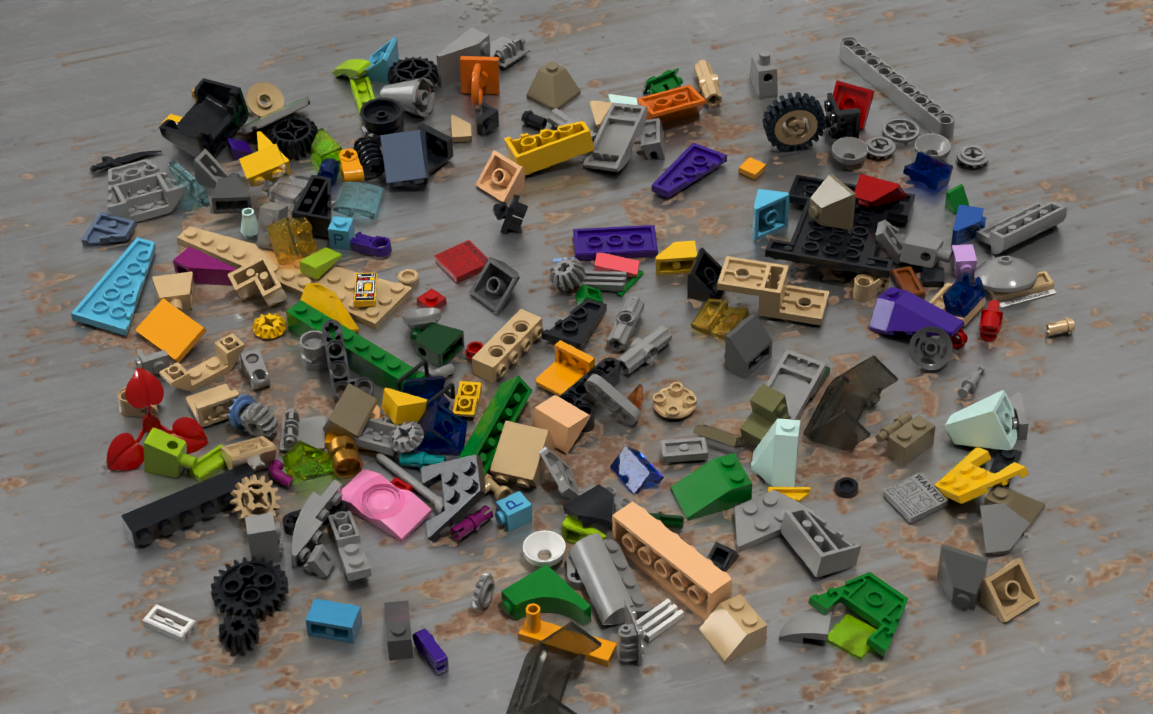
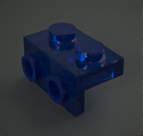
M920 151L917 153L915 162L904 167L903 174L909 176L913 181H920L926 184L930 189H938L949 184L953 166Z

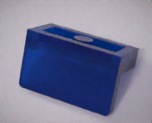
M443 376L407 379L403 393L429 400L443 389L446 379ZM442 395L427 407L428 412L448 410L450 402Z
M628 446L622 449L610 465V468L635 494L640 492L647 481L659 485L664 478L639 450Z

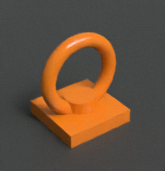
M460 57L461 94H471L472 106L476 110L481 108L483 94L499 95L500 93L499 57Z

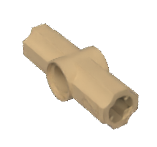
M699 60L694 65L698 92L702 93L706 104L710 107H717L722 102L718 76L713 73L710 63L706 62V60Z

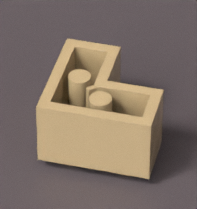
M265 255L227 274L242 302L260 292L269 308L288 298Z

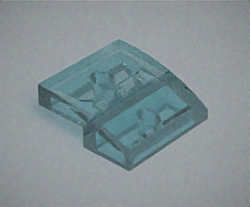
M175 160L169 162L167 165L170 173L178 181V184L186 186V191L205 207L210 206L207 190L198 184L197 180Z
M343 182L333 211L351 218L355 212L374 219L384 188L360 182Z

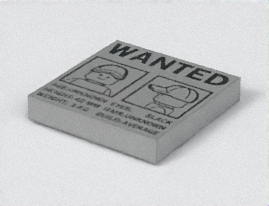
M921 472L883 490V496L910 524L948 506V499Z

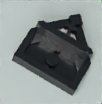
M597 485L564 504V513L578 521L582 520L583 528H588L594 523H605V526H612V515L616 511L614 494L601 485Z

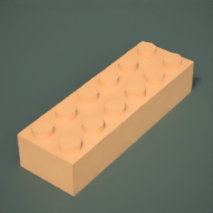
M632 501L612 515V539H617L625 558L701 619L706 621L721 602L731 598L732 578L729 574L716 567L710 559L702 556L692 545L684 542L677 533L670 531L660 520L652 517L645 508L638 506Z

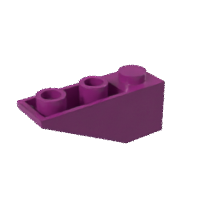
M188 247L173 260L175 274L193 272L195 284L233 286L227 274L235 271L236 268L192 247Z

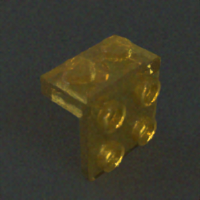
M284 218L266 226L279 265H285L299 258H305L318 251V245L314 241L311 232V224L306 218Z

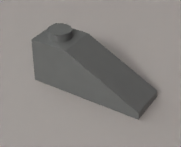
M408 600L384 603L389 661L413 658Z

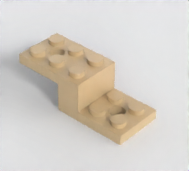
M726 256L717 282V290L759 296L758 315L789 321L821 325L829 300V291L788 285V265Z

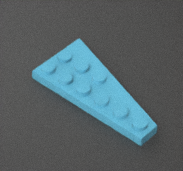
M137 237L72 311V320L127 336L156 250L155 242Z

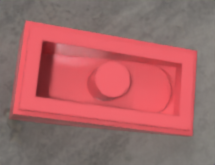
M606 253L596 254L595 271L627 272V277H638L639 261Z

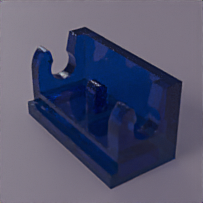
M964 272L942 295L946 312L953 316L965 318L986 296V291H984L983 283L979 276L975 279L976 284L971 281L970 273Z

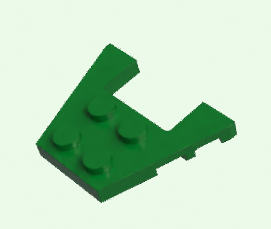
M871 572L846 581L845 585L836 589L831 587L826 593L812 595L809 598L808 604L826 615L837 604L842 603L878 629L867 639L866 645L884 657L902 617L908 598Z

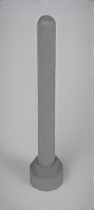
M377 454L376 460L432 502L437 513L441 514L445 511L443 496L439 497L384 454Z

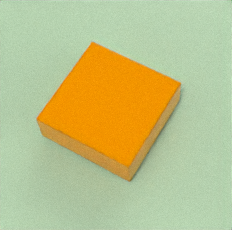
M749 157L739 166L738 173L756 180L766 170V164Z

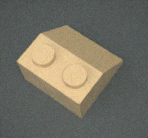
M739 594L721 602L699 628V632L726 664L766 645L767 625L745 598Z

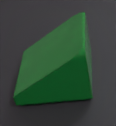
M962 184L946 192L945 208L953 214H957L959 205L969 206Z
M582 284L575 295L577 306L586 299L603 303L601 290Z

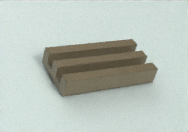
M706 424L695 425L693 431L695 434L734 447L740 446L743 440L742 436Z

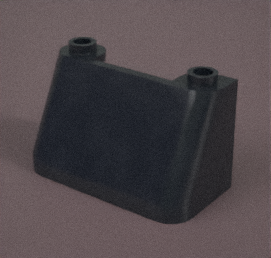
M203 78L194 88L196 103L177 125L174 120L167 119L159 129L163 138L195 158L204 149L216 158L227 145V138L232 139L241 129L240 127L246 123L249 111L240 87Z

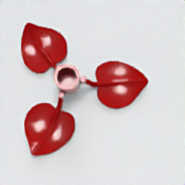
M137 368L125 390V396L130 405L138 409L147 407V414L141 421L143 429L136 440H134L130 433H122L111 441L106 456L107 467L110 470L122 471L138 468L144 461V448L138 443L146 432L150 433L152 428L163 430L168 434L185 440L187 443V454L202 449L208 443V438L203 428L191 417H181L175 420L172 430L160 424L159 418L151 413V405H158L162 402L164 397L163 386L151 372L145 369Z

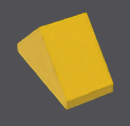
M385 387L381 409L395 425L403 424L404 421L407 423L422 421L425 418L428 399Z

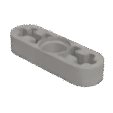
M592 374L585 382V389L625 424L634 425L641 417L640 410L601 376Z

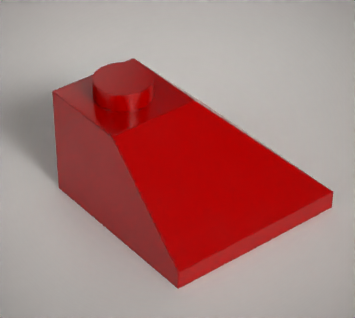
M860 174L854 191L857 204L865 208L881 206L906 197V193L898 183Z

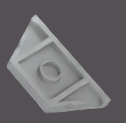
M773 490L735 506L737 551L741 552L781 535L780 529L784 512L805 505Z

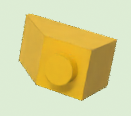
M695 241L674 242L657 255L656 275L689 273L697 256Z

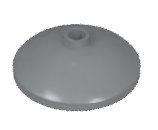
M1000 256L980 264L974 271L975 283L983 289L994 292L1024 290L1034 285L1038 279V272L1033 265L1012 256Z

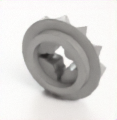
M875 136L865 141L870 158L887 159L888 156H893L896 149L895 143L887 137Z
M967 145L958 150L957 159L960 164H965L966 168L971 166L975 169L976 166L983 167V164L988 163L989 153L980 146Z
M404 421L401 426L396 425L395 430L390 431L388 441L393 450L401 453L409 452L421 444L424 438V431L420 424H416L414 421L410 423ZM402 434H409L410 439L402 437Z
M484 573L476 583L475 590L473 591L472 606L477 611H483L492 600L495 583L491 574Z

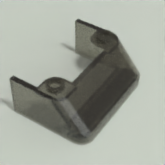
M875 355L869 357L836 377L828 385L803 434L813 442L841 450H852L859 442L871 435L858 422L864 409L870 405H876L881 399L880 394L882 390L897 382L898 378Z
M571 621L534 645L524 659L506 714H577L561 703L568 679L582 672L585 663H583L585 656L601 647L602 643Z

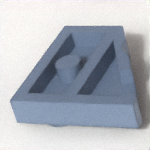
M100 211L81 241L85 246L128 241L137 225L134 220Z

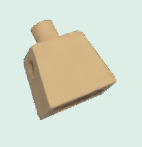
M193 272L152 277L158 303L164 298L182 312L192 309L195 293Z

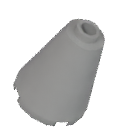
M426 78L385 85L380 91V98L394 99L401 104L403 111L419 117H426V113H431L434 107L435 93L431 90V87L434 86L430 79Z

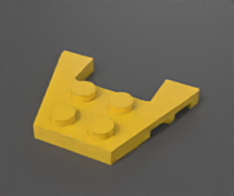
M976 447L934 486L945 497L962 504L988 493L987 488H992L996 484L1004 486L1008 484V479L1019 475L1020 478H1023L1029 474L1025 466L1016 462L995 474L980 468L979 466L989 461L991 457L987 450Z

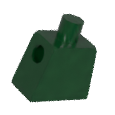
M431 323L424 331L415 328L410 334V340L415 342L416 355L423 360H427L435 368L449 364L465 347L464 331L437 323Z

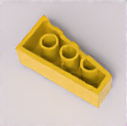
M584 121L558 126V130L554 131L543 129L540 130V134L536 135L520 134L521 138L518 139L504 138L510 160L524 167L525 175H530L538 170L568 161L576 156L585 155L595 149L591 132Z

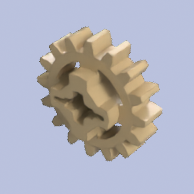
M252 475L250 480L244 477L241 479L242 483L238 482L235 484L237 490H233L230 493L235 499L231 500L230 504L236 506L232 510L233 513H240L238 520L247 516H254V514H251L252 511L262 514L273 512V516H276L273 510L280 508L276 501L280 500L281 496H275V492L279 489L278 487L271 488L272 480L266 483L264 482L265 476H261L257 480L256 475ZM248 486H258L260 488L253 489L252 487L249 488ZM255 496L258 498L257 504L253 503Z

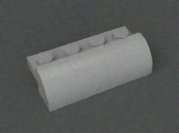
M1038 201L977 231V239L990 245L991 253L999 254L1062 223L1066 218L1067 209L1065 206L1054 201L1046 204Z
M600 533L582 538L571 548L569 554L602 625L624 624V599L626 598L630 608H635L637 617H642L651 611L617 539H602Z

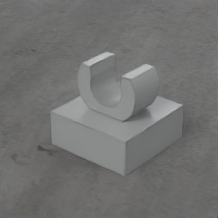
M323 544L316 545L304 567L309 573L315 572L319 578H325L328 576L335 559Z

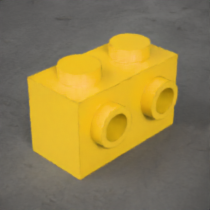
M277 144L239 159L251 187L263 185L266 181L280 178L288 172Z

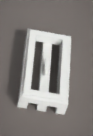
M666 599L639 618L636 623L642 626L644 639L650 642L683 619L684 611L678 610V606L675 604L671 605V601ZM673 614L671 617L662 622V620H664L666 617Z
M157 604L142 620L143 626L182 643L186 640L185 636L191 634V629L197 627L195 620ZM173 621H175V622H177V623H180V624L184 625L185 627H183V626H181V625H178V624L174 623Z

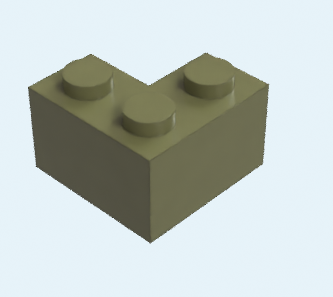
M763 383L750 399L752 413L740 427L743 440L756 447L777 418L790 419L785 395Z

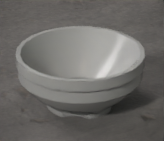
M925 134L916 139L914 144L915 153L926 163H938L948 157L951 143L941 135Z
M840 138L832 145V156L843 166L854 167L863 162L868 154L867 144L858 138Z
M439 308L415 309L403 313L402 319L409 328L424 331L431 323L439 322L441 310Z

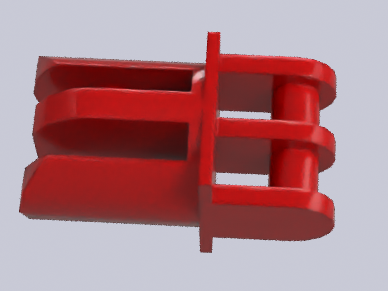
M997 300L989 301L988 308H982L979 323L980 337L986 342L995 340L1002 327L1003 312L999 311V302Z

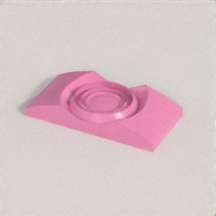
M363 469L342 489V500L346 502L347 510L401 542L432 514V509L411 491L399 489L382 474Z

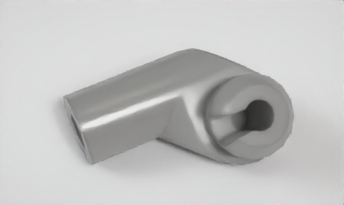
M447 364L434 370L428 367L429 374L436 380L447 377L455 372L452 364Z

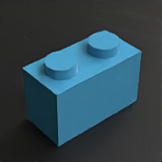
M314 599L306 618L308 636L354 644L362 624L360 606Z

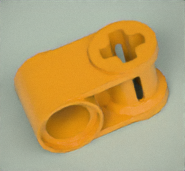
M350 148L342 150L339 157L344 185L365 182L363 168L360 165L357 152Z

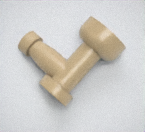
M490 474L484 476L486 493L491 490L496 501L512 495V490L507 486H499L494 481L493 476Z

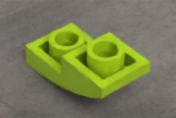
M350 59L342 62L332 70V73L335 77L343 74L344 77L348 76L349 79L355 76L360 78L367 73L366 69L372 64L370 61L363 59Z

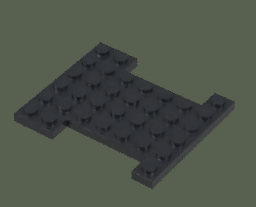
M796 175L789 191V203L805 205L791 242L770 239L765 249V257L810 264L815 267L833 268L838 271L844 270L856 274L873 275L878 278H889L893 268V260L874 257L879 245L875 237L878 222L889 219L908 223L916 194L906 193L904 199L877 207L869 206V208L859 206L855 200L853 229L819 225L809 216L808 212L810 197L825 179ZM844 183L853 192L855 191V184Z

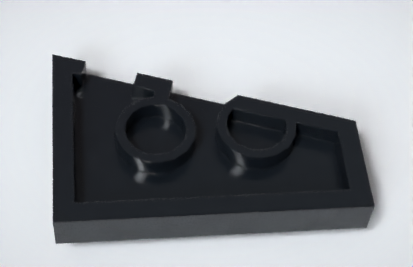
M586 299L570 311V315L564 320L559 319L555 322V326L552 329L543 331L542 339L558 343L561 340L578 350H582L606 313L607 304Z

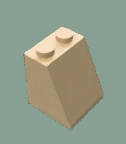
M505 421L490 468V472L495 480L504 484L513 482L517 486L526 489L529 487L537 488L547 467L539 451L546 446L552 452L555 450V444L549 430Z

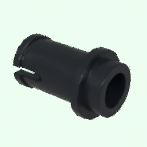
M531 110L525 111L522 115L521 121L525 125H532L540 130L545 129L547 118L533 114Z

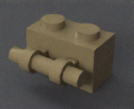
M906 413L895 418L894 423L891 425H886L880 429V433L875 437L880 443L884 440L888 441L886 456L904 467L933 446L935 425L920 415L912 419V416Z

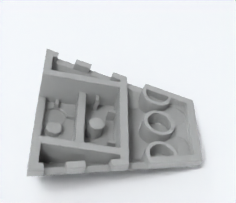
M147 159L108 169V212L119 217L134 220L135 222L171 213L186 191V186L183 184L179 185L178 181L174 178L170 179L166 172H160L159 167Z

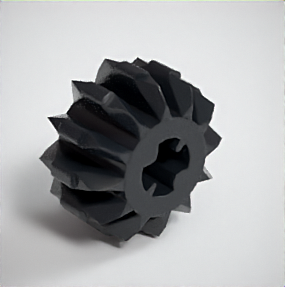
M244 613L240 616L233 614L231 619L224 618L223 624L219 625V642L226 651L232 650L236 654L242 650L245 653L247 648L254 649L255 643L259 642V625L252 616L246 617Z

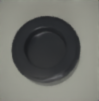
M849 477L839 479L835 484L836 494L846 499L855 497L858 494L857 481Z

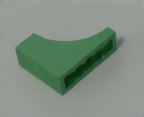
M547 564L501 591V608L505 614H510L516 621L526 617V607L534 603L540 606V613L564 615L576 620L583 626L591 622V606Z

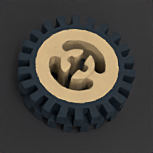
M796 92L795 97H793L792 93H787V99L782 95L779 97L780 102L775 99L772 101L773 106L768 105V112L765 111L763 114V127L767 139L773 147L776 146L779 150L784 148L785 152H789L791 147L794 152L800 146L802 151L805 150V144L811 147L813 146L812 140L817 143L819 141L818 135L823 136V130L826 129V118L820 102L811 95L809 98L807 93L801 96L800 92Z

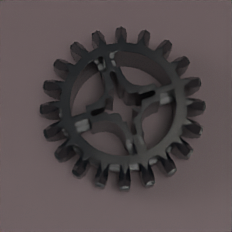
M421 56L418 58L405 57L404 60L399 59L398 62H394L393 66L389 69V85L426 78L430 79L433 83L432 91H434L435 87H438L437 65L433 61H429L428 58L422 59Z
M294 115L291 118L288 116L286 119L281 118L279 122L275 121L273 125L269 126L266 137L273 144H277L285 157H290V159L293 157L299 158L301 155L306 156L307 153H313L315 139H317L319 144V130L309 118L304 119L303 116L297 118Z

